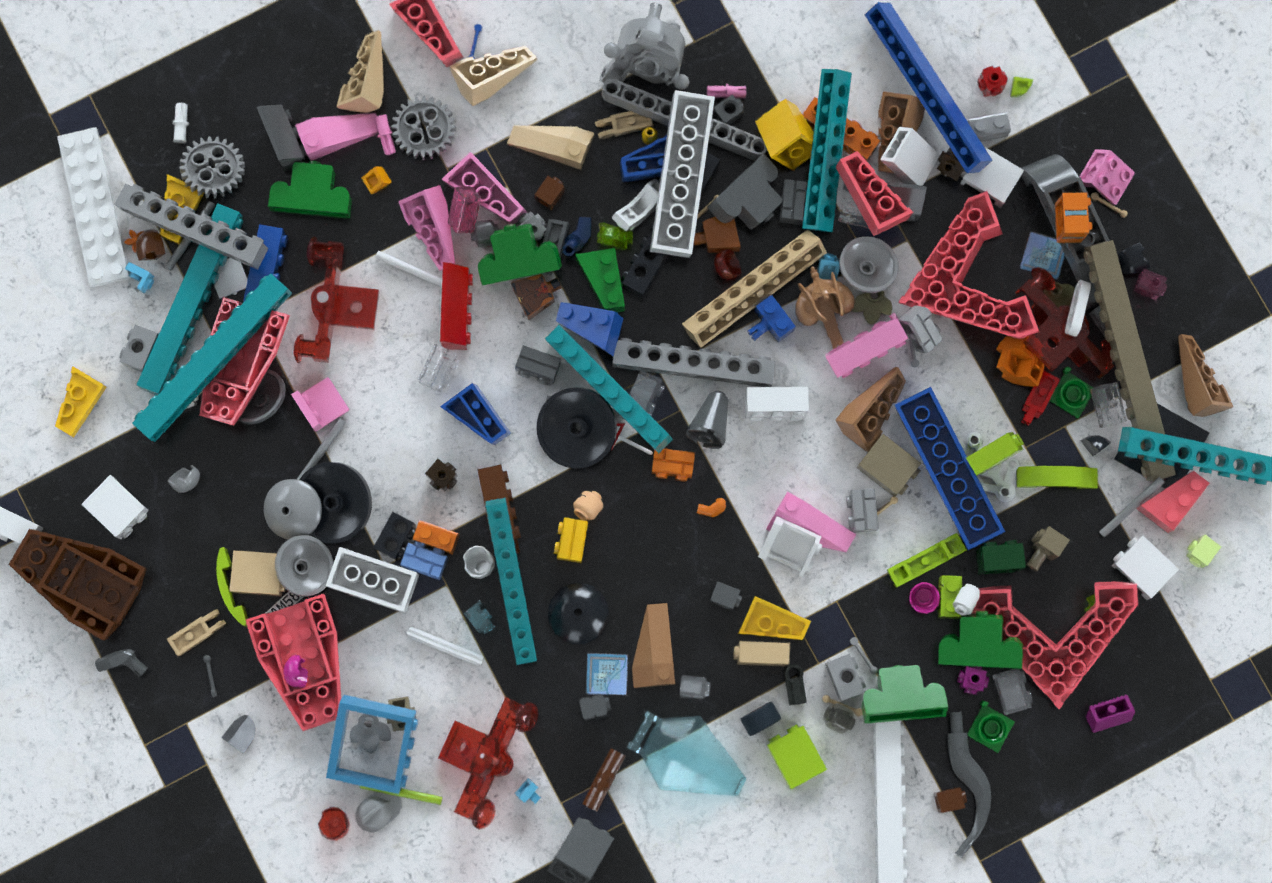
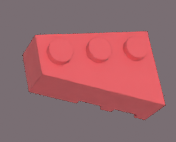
M1192 471L1136 509L1167 533L1172 532L1210 483L1195 471Z

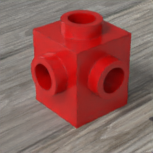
M989 66L983 69L977 80L978 87L983 92L984 97L1001 94L1008 82L1007 75L1004 71L1002 72L1000 66L995 68Z

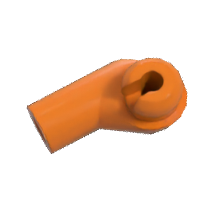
M717 498L716 502L710 506L699 504L697 513L716 517L726 509V501L723 498Z

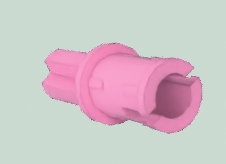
M728 84L725 86H707L706 94L707 96L725 99L733 94L735 98L745 99L746 86H728Z
M387 115L377 116L374 118L379 133L377 136L381 139L385 155L394 154L396 150L392 139L393 132L390 131Z

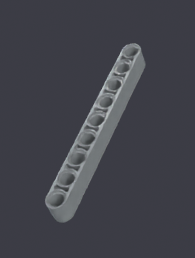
M608 79L604 82L601 94L605 101L646 118L648 117L666 126L669 125L670 115H664L661 111L668 110L671 112L672 102L616 79ZM613 88L616 92L609 93L606 89ZM631 95L634 98V100L629 101L625 98V96ZM648 102L652 105V107L646 108L644 107L643 103ZM712 118L709 143L754 161L762 154H766L767 148L763 138ZM717 132H723L726 137H719ZM740 139L744 144L738 145L735 140ZM753 147H760L762 152H756Z

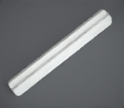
M410 627L407 631L406 636L432 648L477 666H481L484 657L480 654L413 627Z

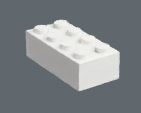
M339 547L326 586L330 589L406 614L419 574Z

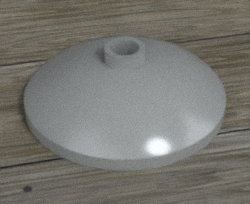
M859 237L850 241L844 247L839 259L840 271L846 282L853 288L866 293H877L887 289L896 279L899 270L898 259L892 248L884 241L874 237Z
M288 479L278 482L269 490L264 501V516L269 528L279 537L289 540L299 535H310L320 522L322 514L321 501L317 492L308 483L298 479ZM286 507L289 509L288 514L285 513Z
M299 535L290 538L281 545L275 558V571L279 582L286 590L298 596H312L320 593L327 587L326 584L334 562L329 549L323 542L312 536ZM297 565L301 566V571H298Z

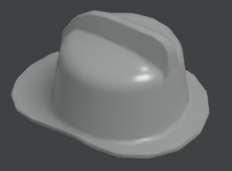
M374 792L357 807L355 817L358 826L367 832H376L382 829L400 813L402 807L400 797Z

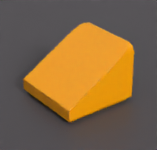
M382 166L374 167L362 177L371 194L392 183Z

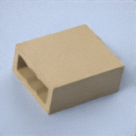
M233 550L230 592L282 597V592H285L286 589L279 582L276 575V553Z
M740 641L738 646L734 647V660H737V665L787 666L789 665L790 643Z

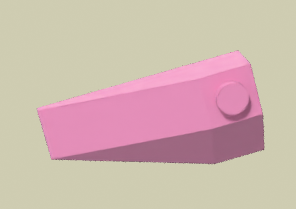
M376 113L317 117L295 125L310 161L379 134L374 120L377 117Z
M441 186L423 190L398 201L406 222L414 227L417 232L416 237L424 242L427 247V253L439 271L443 269V262L455 264L448 206Z

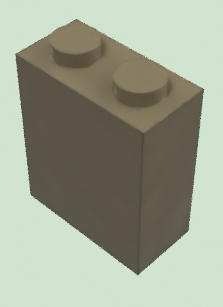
M882 434L856 468L889 494L896 497L898 493L902 495L909 487L906 484L910 478L914 480L921 470L918 467L921 465V462L886 435Z

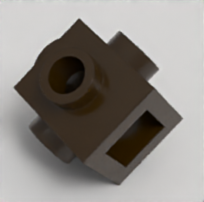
M951 148L947 152L942 151L937 160L940 162L937 170L944 176L951 177L957 181L964 168Z
M439 459L425 473L426 477L431 480L429 484L437 491L440 489L444 492L447 489L451 490L458 482L456 480L458 476L455 473L457 469L449 462L444 464Z

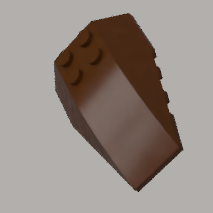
M33 529L28 530L8 564L58 610L65 619L104 641L121 625L141 590L146 572L145 567L109 548Z

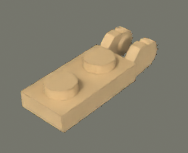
M632 111L611 115L609 118L595 122L596 127H604L610 124L613 129L600 132L598 134L600 139L653 127L652 119Z
M217 609L204 617L198 618L167 639L178 657L226 625L224 620L217 622L210 628L206 623L220 614Z

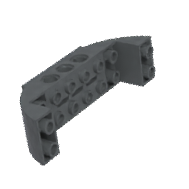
M1054 154L1021 168L1024 170L1021 176L1026 187L1033 184L1055 234V203L1062 193H1087V197L1090 198L1081 177L1077 175L1072 166L1060 155ZM1092 201L1091 205L1088 206L1089 222H1092V230H1089V234L1081 243H1060L1077 282L1084 280L1091 283L1089 278V272L1091 271L1089 264L1084 259V247L1110 241ZM1091 283L1086 310L1099 305L1094 297V292L1096 291L1094 283Z

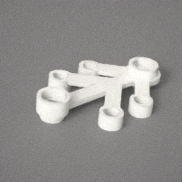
M971 432L967 436V444L975 448L976 451L983 448L982 435L978 432ZM973 436H977L979 439L976 444L971 442ZM1014 458L1007 461L1008 471L1004 481L1000 476L1002 463L982 474V476L993 478L996 485L983 483L979 479L984 491L995 493L997 499L1002 502H1010L1016 494L1012 482L1015 471L1019 467V462ZM1010 461H1015L1017 463V466L1015 468H1010ZM1004 488H1007L1009 490V495L1003 496L1001 493Z

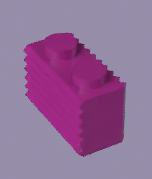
M1124 695V697L1113 698V700L1110 699L1105 701V703L1091 705L1086 719L1092 732L1095 733L1132 721L1135 710L1128 695Z

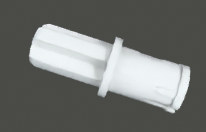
M178 103L175 106V121H173V141L175 143H186V126L189 123L187 122V104Z

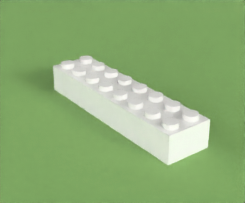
M677 90L673 94L650 252L687 258L692 255L715 100L713 96Z

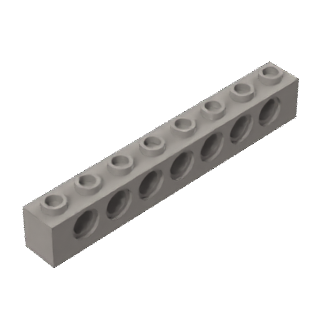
M125 183L114 204L121 211L258 270L269 249L263 244V239L254 235L252 238L246 236L247 233L241 229L236 228L232 230L228 224L222 221L216 223L212 221L210 216L201 213V215L195 214V210L190 207L184 206V208H181L177 202L169 198L165 201L161 199L159 194L153 191L147 193L139 185L133 184V186ZM144 200L143 204L138 206L139 202ZM161 207L160 211L155 213L156 209ZM178 214V217L172 220L173 216ZM195 221V225L189 228V225ZM212 229L211 234L206 235L207 231ZM230 236L229 240L223 243L224 239ZM243 244H247L244 250H240Z
M620 338L617 341L612 364L615 368L758 387H772L775 361L766 356H760L757 359L751 358L749 354L734 356L731 355V352L727 351L711 353L712 350L701 348L699 351L691 350L692 348L689 346L673 348L671 344L660 343V346L652 345L650 341L632 342V339ZM637 350L640 356L633 359L629 356V352ZM651 353H657L660 358L657 361H651L648 356ZM672 355H676L679 357L680 361L676 364H672L669 362L668 358ZM691 358H696L699 360V365L691 366L688 361ZM713 360L717 361L719 367L711 369L708 363ZM735 363L739 366V370L732 372L729 370L728 365ZM750 366H756L759 369V372L757 374H751L748 371V368Z

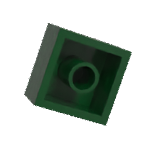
M1017 540L1005 541L1001 545H997V542L984 543L976 551L978 575L1019 572L1026 568L1023 543L1017 544Z

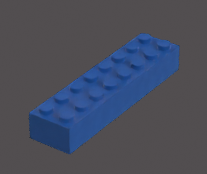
M929 387L895 404V409L967 550L969 551L1005 533L977 475L967 461V456L932 388Z

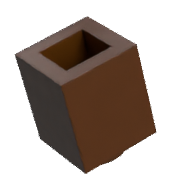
M547 176L535 193V200L552 211L565 192L563 182L556 177L552 179Z
M960 787L933 793L938 813L965 808L964 803H967L965 791H961Z

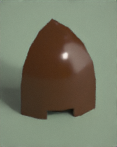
M149 229L143 231L138 236L136 241L138 261L157 260L166 254L162 237L157 230Z

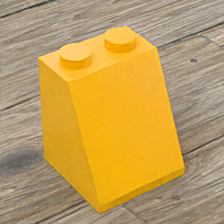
M785 98L755 121L769 155L774 160L794 170L811 157L814 132L794 103Z

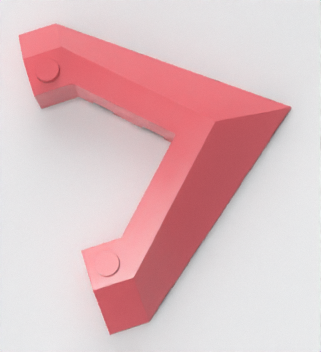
M986 191L968 198L964 203L963 209L959 215H956L949 226V230L940 239L923 264L924 267L917 273L909 285L910 288L898 303L910 307L915 305L926 307L933 314L1018 339L1039 332L1026 295L1005 302L992 298L988 294L976 289L963 286L962 282L983 242L1002 235V230L988 192Z
M1095 582V604L1057 644L1013 606L1012 585L978 588L980 590V598L972 613L988 611V614L1003 616V641L1009 637H1016L1023 643L1022 669L1053 701L1054 705L1060 709L1126 622L1130 614L1138 606L1137 584Z

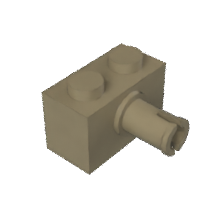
M1050 526L1037 531L1031 540L1034 542L1031 548L1035 550V553L1026 565L1032 570L1038 571L1045 558L1050 561L1058 558L1070 540Z

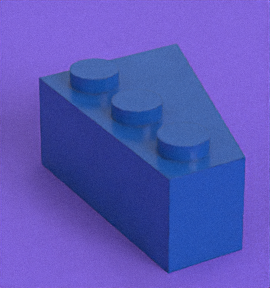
M667 136L621 158L620 169L623 182L661 177Z
M561 302L556 322L611 356H614L624 318L615 311Z
M471 383L440 406L490 444L496 445L511 434L478 385Z

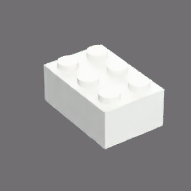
M747 387L745 393V418H750V421H762V418H770V421H782V418H790V421H802V418H806L808 414V387Z

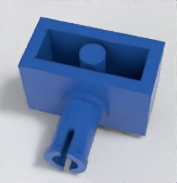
M770 295L755 307L754 312L761 321L747 330L750 336L752 335L751 338L755 341L769 331L776 341L780 342L794 332L796 326L776 299Z

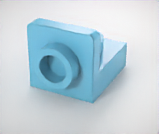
M826 253L818 259L817 272L821 279L830 280L831 272H833L837 281L840 269L839 259L834 254Z
M128 262L125 269L130 273L129 277L140 282L137 289L145 294L147 290L151 289L154 283V276L150 272Z

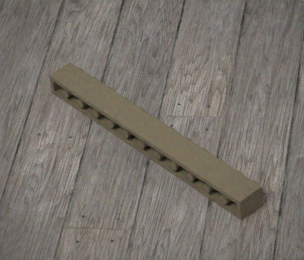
M1110 240L1084 247V259L1089 264L1091 271L1089 272V278L1091 283H1094L1096 290L1094 297L1101 309L1099 312L1100 319L1105 323L1106 327L1105 338L1107 342H1110V356L1117 368L1115 375L1122 387L1120 394L1127 406L1125 409L1126 416L1131 421L1132 428L1165 434L1114 241ZM1144 441L1141 442V449L1143 450L1145 447ZM1162 444L1159 447L1160 453H1162L1164 449ZM1137 455L1143 465L1141 467L1142 475L1147 481L1154 482L1158 477L1164 479L1176 475L1174 466L1164 465L1162 460L1156 459V462L1143 460L1144 456Z

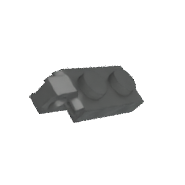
M549 219L543 242H553L558 248L561 259L569 223ZM553 271L546 272L544 274L551 276Z

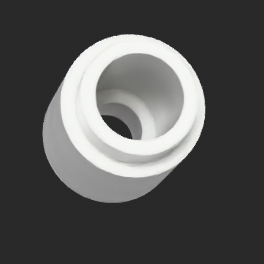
M966 584L962 587L953 602L955 611L963 616L970 615L980 598V590L971 584Z

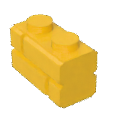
M564 518L563 522H559L557 534H561L560 542L555 543L554 554H558V560L582 563L588 529L587 521Z

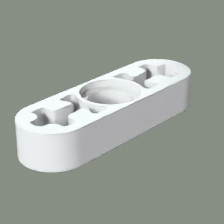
M1079 280L1075 287L1065 327V333L1074 337L1081 330L1091 289V283L1084 280Z

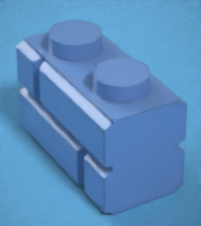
M414 541V544L408 543L400 566L441 580L448 557L444 555L445 551L433 548V551L425 548V544Z

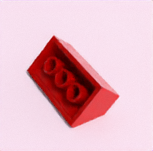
M443 262L440 343L442 348L446 350H467V344H471V332H468V325L472 324V313H468L469 305H472L473 294L469 293V286H473V274H470L468 267Z

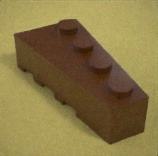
M501 464L477 469L484 505L485 501L506 497L516 553H520L518 538H521L519 527L514 525V520L517 519L515 507L511 508L510 501H513L511 489L506 487V483H509L507 471H503Z

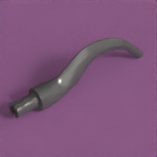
M950 712L951 733H947L952 769L956 776L971 790L976 801V815L972 831L955 852L956 855L962 858L979 837L986 824L991 807V787L985 773L969 752L967 732H963L962 712Z

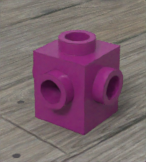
M980 666L964 667L958 675L959 688L965 689V693L977 695V692H982L988 686L989 676H986L987 671L982 670ZM973 675H976L978 677L977 683H974L971 678Z

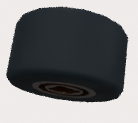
M768 702L741 718V722L749 736H753L781 720V716L773 702Z

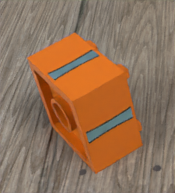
M1062 193L1056 201L1057 243H1081L1089 234V230H1092V222H1089L1088 206L1091 205V198L1087 197V193Z

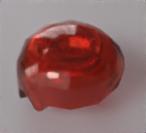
M731 249L723 250L715 256L714 268L722 279L731 280L741 274L739 261Z
M329 807L323 810L321 819L318 822L321 835L331 841H338L346 836L350 828L348 815L339 807Z

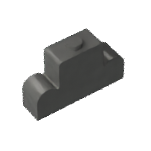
M762 154L707 208L723 223H729L737 216L749 229L755 228L763 220L767 222L775 215L773 211L783 201L778 193L769 185L778 176L777 168L765 154Z

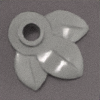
M362 714L359 717L358 724L352 727L350 731L351 743L361 742L365 751L373 753L378 747L379 740H391V732L387 724L380 722L377 716ZM370 720L372 725L366 726L364 722Z

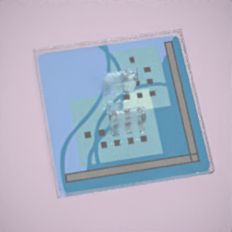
M1030 231L1020 268L1058 280L1065 257L1060 243H1057V239L1054 237Z
M587 653L586 694L627 695L628 654Z

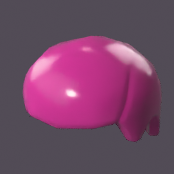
M921 582L910 591L909 601L916 612L928 614L939 606L940 594L933 584Z
M293 655L287 660L283 673L288 685L304 688L307 683L308 671L301 666V663L305 662V660L300 655Z

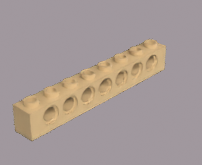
M807 229L683 322L682 325L688 336L699 347H703L759 303L824 256L827 252L821 240Z

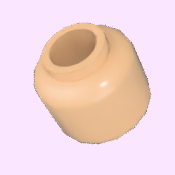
M596 491L582 492L573 503L575 515L583 521L595 519L603 509L601 495Z

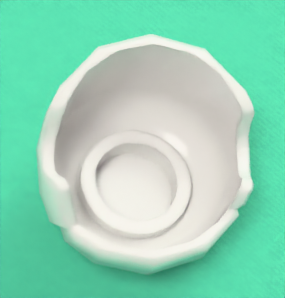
M483 546L471 547L463 556L465 562L464 569L473 578H485L494 569V557Z

